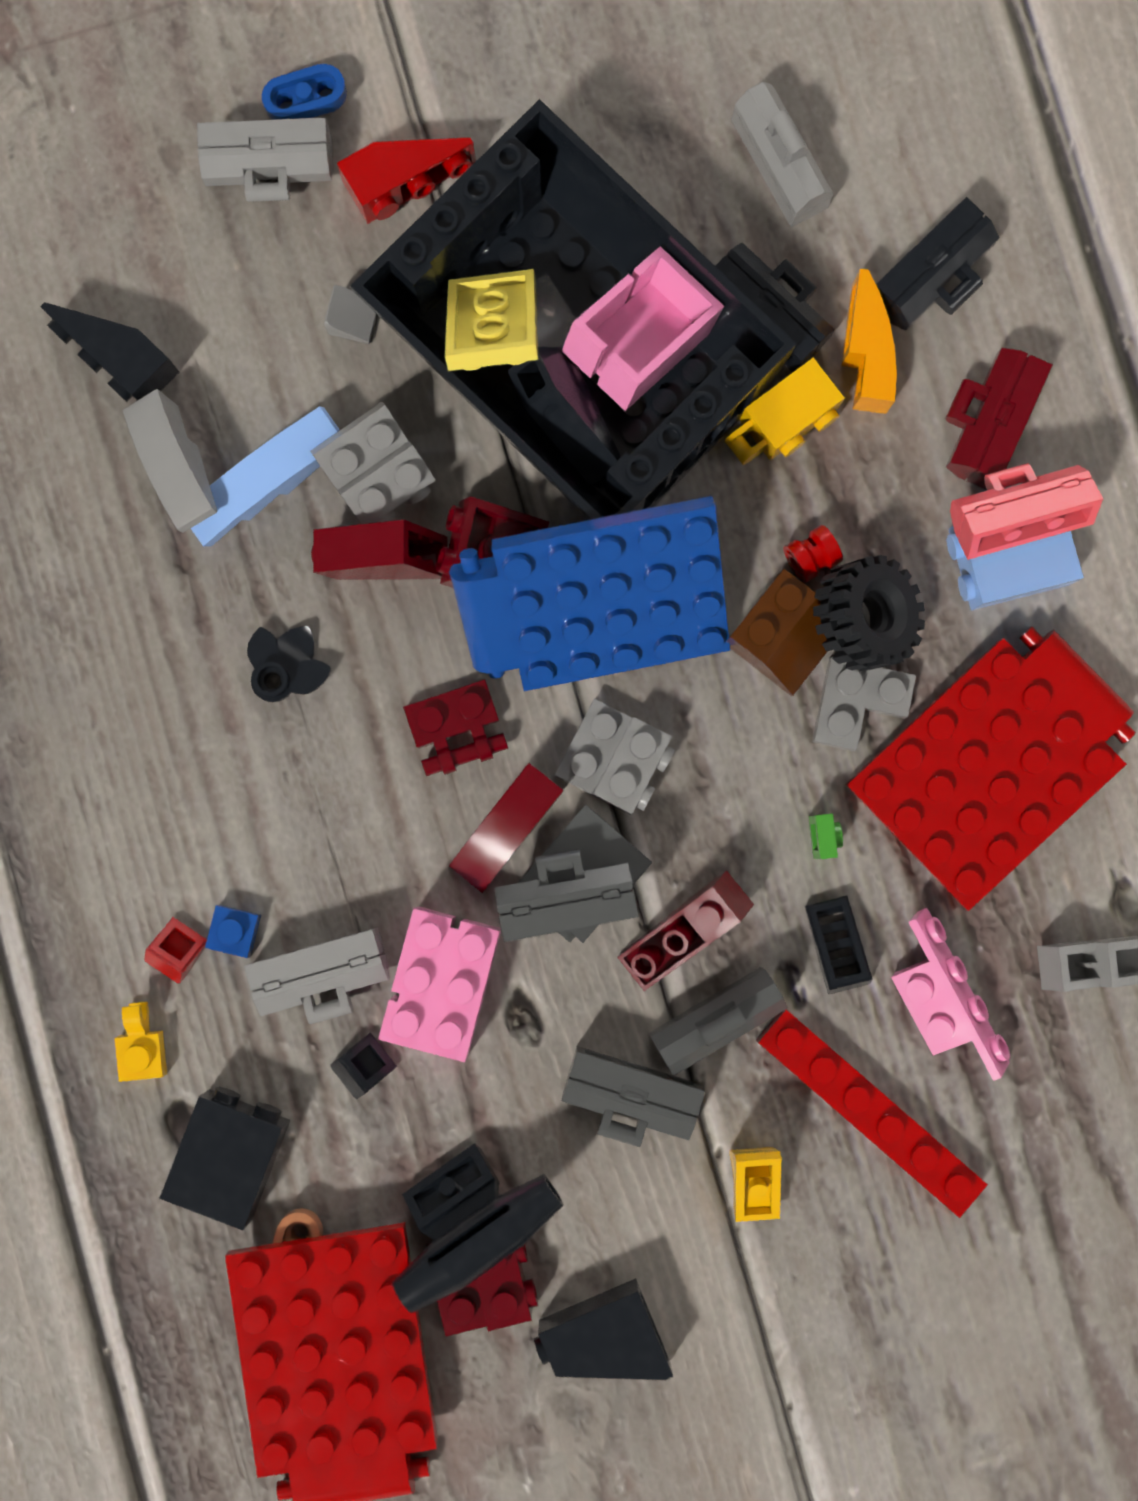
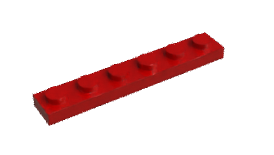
M787 1009L779 1013L757 1038L756 1041L957 1217L961 1218L988 1185Z

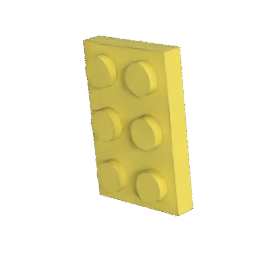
M534 269L448 280L445 358L448 371L460 369L471 371L484 366L500 364L519 365L526 361L538 360L537 297Z

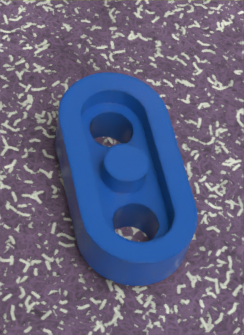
M318 64L271 79L263 88L262 102L271 120L314 118L338 110L346 100L347 89L344 78L336 67L329 64ZM325 89L332 90V93L328 96L323 97L319 95ZM283 102H292V105L290 107L285 109L280 108V105Z

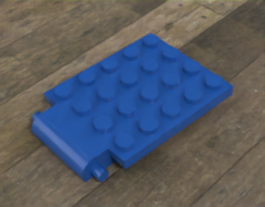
M712 496L493 539V557L479 559L477 551L473 548H468L459 554L461 563L453 564L449 571L474 669L488 674L490 678L497 679L502 677L505 671L519 668L524 691L730 651V644L727 642L729 632L716 506Z

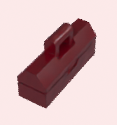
M1001 348L994 358L983 385L970 379H963L945 417L947 422L962 429L946 468L958 478L967 479V482L987 490L984 481L985 475L1007 469L1053 364L1031 354L1027 356L1028 353L1022 350ZM973 397L981 401L974 418L966 415Z

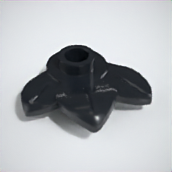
M300 626L282 634L278 639L263 627H259L252 635L247 647V656L254 667L251 675V686L254 693L260 699L272 703L280 702L291 693L310 694L325 683L330 675L331 667L322 661L312 659L315 643L310 627ZM272 674H279L281 678L280 685L275 689H269L267 686L268 677Z

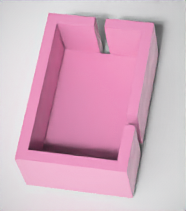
M660 246L634 269L632 275L628 274L572 323L562 352L588 377L591 378L597 373L600 376L597 385L626 411L710 334L724 305Z
M419 906L413 908L391 990L400 994L399 996L394 995L388 1001L378 1040L465 1062L471 1048L501 928L463 919L460 922L459 929L451 927L454 925L456 916Z

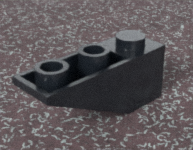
M46 302L40 306L52 318L47 326L66 345L73 339L82 348L77 355L95 373H98L103 368L113 378L107 384L126 402L132 397L138 401L155 389L162 391L180 373L171 360L137 328Z
M538 347V360L514 365L508 370L510 378L525 410L589 485H594L606 477L607 471L621 458L619 451L580 368L562 352L563 347Z

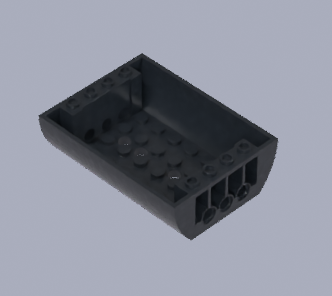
M540 99L350 285L360 299L589 520L653 508L740 421L744 409L764 394L797 345L792 338ZM661 246L721 302L724 308L710 334L640 397L646 409L638 416L626 414L607 393L581 370L621 456L607 471L606 477L594 485H589L525 410L508 373V370L514 365L500 364L484 366L471 371L464 369L448 371L445 358L448 280L534 269L537 311L547 310L555 318L553 324L548 328H537L538 347H563L572 323L628 274L632 275L634 269Z

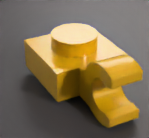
M147 1001L129 1003V1006L122 1007V1021L127 1034L115 1037L119 1082L164 1077L167 1074L163 1031L150 1032Z

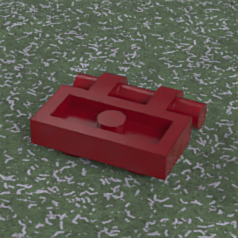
M485 679L403 707L416 747L420 749L431 744L435 746L437 755L421 760L426 776L442 771L446 775L457 771L456 766L477 759L484 762L493 759V754L509 749L504 733L488 738L486 736L484 726L499 722V718ZM471 731L473 743L450 750L447 739Z

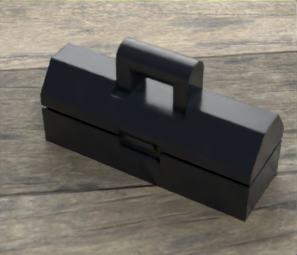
M968 197L956 206L876 284L892 325L906 331L935 302L947 314L952 315L983 285L982 279L971 267L996 244L1000 237L992 221L987 216L983 217L984 213ZM956 276L962 282L948 293L943 286Z
M742 242L732 248L715 265L797 343L794 351L785 363V366L792 373L808 362L834 333L835 329L806 302L815 293L817 287L787 259L772 271ZM781 279L798 294L796 297L791 295L779 283Z

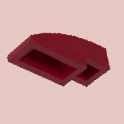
M528 763L465 843L449 867L483 893L564 790L532 764Z

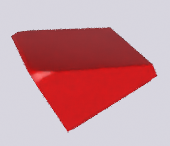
M172 917L146 948L144 960L162 974L180 984L205 949L207 939Z

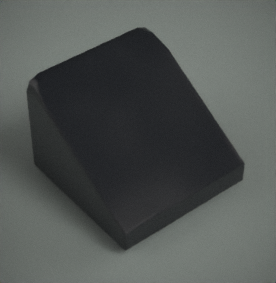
M370 1032L330 1064V1067L352 1096L358 1099L392 1072L397 1065Z

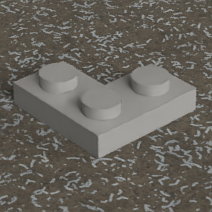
M831 657L828 660L812 743L856 751L865 710L903 719L907 718L916 675L885 668L859 671L857 669L852 671L845 668L846 662L838 664Z

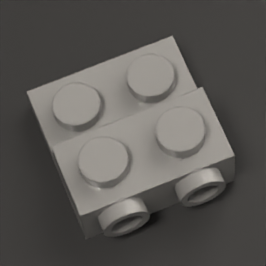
M382 402L310 451L361 524L392 521L396 516V513L393 511L405 501H408L409 504H415L423 500L431 491L428 485L436 480L413 444L408 441L388 408Z
M594 698L555 776L629 815L633 814L636 807L644 811L655 790V787L648 784L655 769L664 772L674 754L675 749L668 746L672 736Z

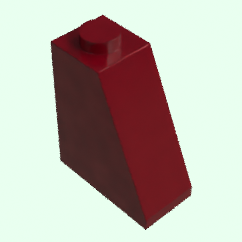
M404 519L313 529V546L311 549L313 573L337 580L441 579L442 573L436 572V562L442 547L448 548V536Z

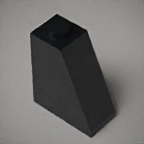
M636 1278L539 1320V1336L534 1338V1344L542 1364L550 1363L555 1377L667 1380L673 1377L670 1359Z

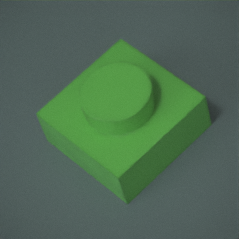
M833 813L808 816L813 859L838 858L837 848L843 847V833L840 822H834Z

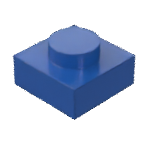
M216 905L205 948L250 958L261 914Z

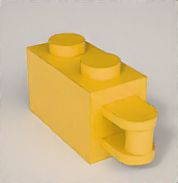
M812 358L748 405L740 419L742 426L730 434L724 442L733 451L742 465L747 464L762 452L765 453L770 461L780 453L786 458L806 442L803 438L804 435L814 428L821 432L839 418L840 415L837 413V410L845 397L817 361ZM747 434H750L757 443L755 446L751 447L744 437Z

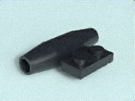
M474 1143L404 1192L402 1195L418 1229L434 1241L392 1281L395 1293L403 1306L410 1313H413L465 1288L524 1246L564 1206L560 1195L546 1175L538 1176L499 1195L500 1182L482 1149Z

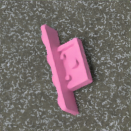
M927 908L918 911L908 923L928 959L895 972L891 978L933 1056L972 1041L993 1081L1000 1079L1009 1065V1048L1003 1037L994 1033L988 1021L989 1013L984 1001L979 995L974 996L967 983L968 975L963 962L958 956L952 955L946 944L947 937L942 923L937 917H932Z

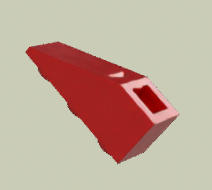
M470 137L372 142L337 162V166L345 187L367 224L376 219L384 220L391 217L398 210L399 206L413 198L421 199L426 197L434 190L437 184L446 179L461 177L476 162L474 143Z

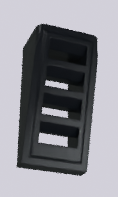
M848 896L805 906L827 993L834 994L869 985L873 979ZM842 912L843 920L820 926L818 918ZM843 930L847 931L848 937L825 943L823 935ZM851 947L853 955L830 960L828 953ZM856 965V973L835 978L833 970Z

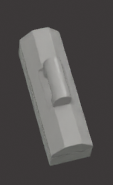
M763 81L748 89L735 103L731 121L790 227H793L828 209L833 192L774 86Z
M326 118L197 123L198 159L201 178L205 186L244 185L246 201L259 202L290 200V183L332 181L333 144ZM278 179V183H256V180Z
M378 927L244 966L250 991L253 990L251 993L252 999L260 1016L303 1004L310 1025L353 1013L349 991L390 979L386 954H383L385 950ZM336 988L337 999L320 1004L315 1003L314 994Z

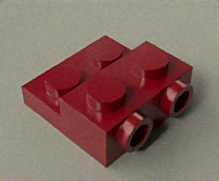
M472 496L459 501L458 506L453 505L446 520V530L452 532L449 547H442L436 562V572L442 573L440 584L453 588L449 571L453 564L461 563L459 557L461 551L473 548L477 551L479 559L493 557V539L547 529L549 521Z
M525 1245L465 1288L437 1301L446 1337L487 1327L489 1332L532 1321V1307L539 1306L534 1280L533 1278L525 1280L522 1263L528 1262Z

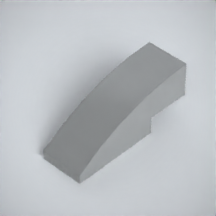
M155 389L123 409L128 430L139 458L177 530L183 533L217 513L199 448L187 438L178 405L161 391Z
M1138 936L1037 946L1042 990L1066 992L1095 987L1114 988L1138 984Z

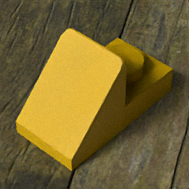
M773 1147L729 1150L734 1178L733 1209L736 1222L780 1219L781 1152Z

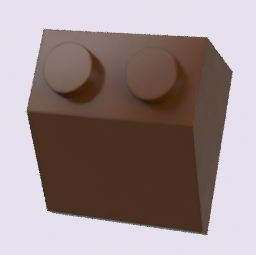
M783 569L727 642L730 644L731 650L790 696H793L827 653L822 645L827 639L825 634H817L815 626L821 624L820 617L813 616V607L820 605L821 601L814 598L815 592L786 569Z

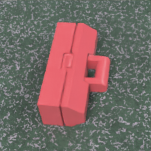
M1026 463L985 475L984 481L987 491L952 500L950 514L954 532L967 560L1093 525L1103 497L1089 470L1080 465L1036 477L1031 465Z

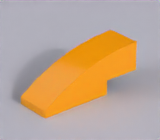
M859 269L851 287L841 366L858 368L853 410L886 414L894 404L896 396L897 369L895 344L890 320L881 294L869 270Z

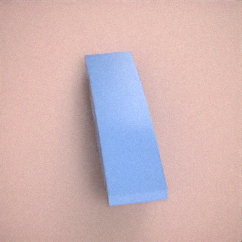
M324 407L316 408L281 431L210 485L217 513L191 528L203 547L213 546L241 520H251L279 494L288 495L320 467L310 451L340 431Z

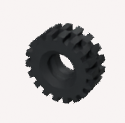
M872 555L837 566L830 570L831 574L824 575L820 581L824 587L816 589L814 598L821 601L820 605L813 607V616L820 617L821 624L815 626L817 634H825L827 640L822 643L826 652L835 650L832 659L838 664L846 662L845 668L849 670L859 669V671H867L904 662L903 659L909 658L915 653L912 647L919 646L922 640L917 631L924 630L925 620L919 619V612H923L925 609L924 603H917L915 595L921 592L917 584L910 586L908 581L912 575L907 569L898 571L901 563L895 559L887 561V556L878 555L873 557ZM863 603L869 611L870 627L863 615Z

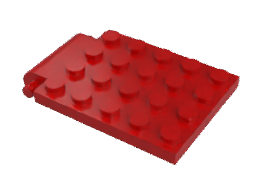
M1033 626L1028 628L1019 637L1030 649L1023 657L1005 638L998 640L845 784L967 911H970L1127 765L1106 741L1114 735L1124 744L1136 734L1126 723L1134 714V710L1055 630L1042 637Z
M405 1222L229 1250L225 1255L257 1478L289 1473V1479L277 1481L276 1489L279 1501L293 1499V1501H373L414 1494L415 1479L430 1476L429 1457L412 1459L411 1453L437 1449L438 1438L419 1311L410 1313L399 1300L392 1285V1281L411 1263Z

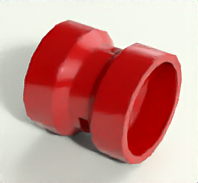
M824 525L811 530L807 539L802 541L794 540L783 547L789 566L802 583H807L817 577L818 571L823 567L831 569L843 561L842 551L838 542Z

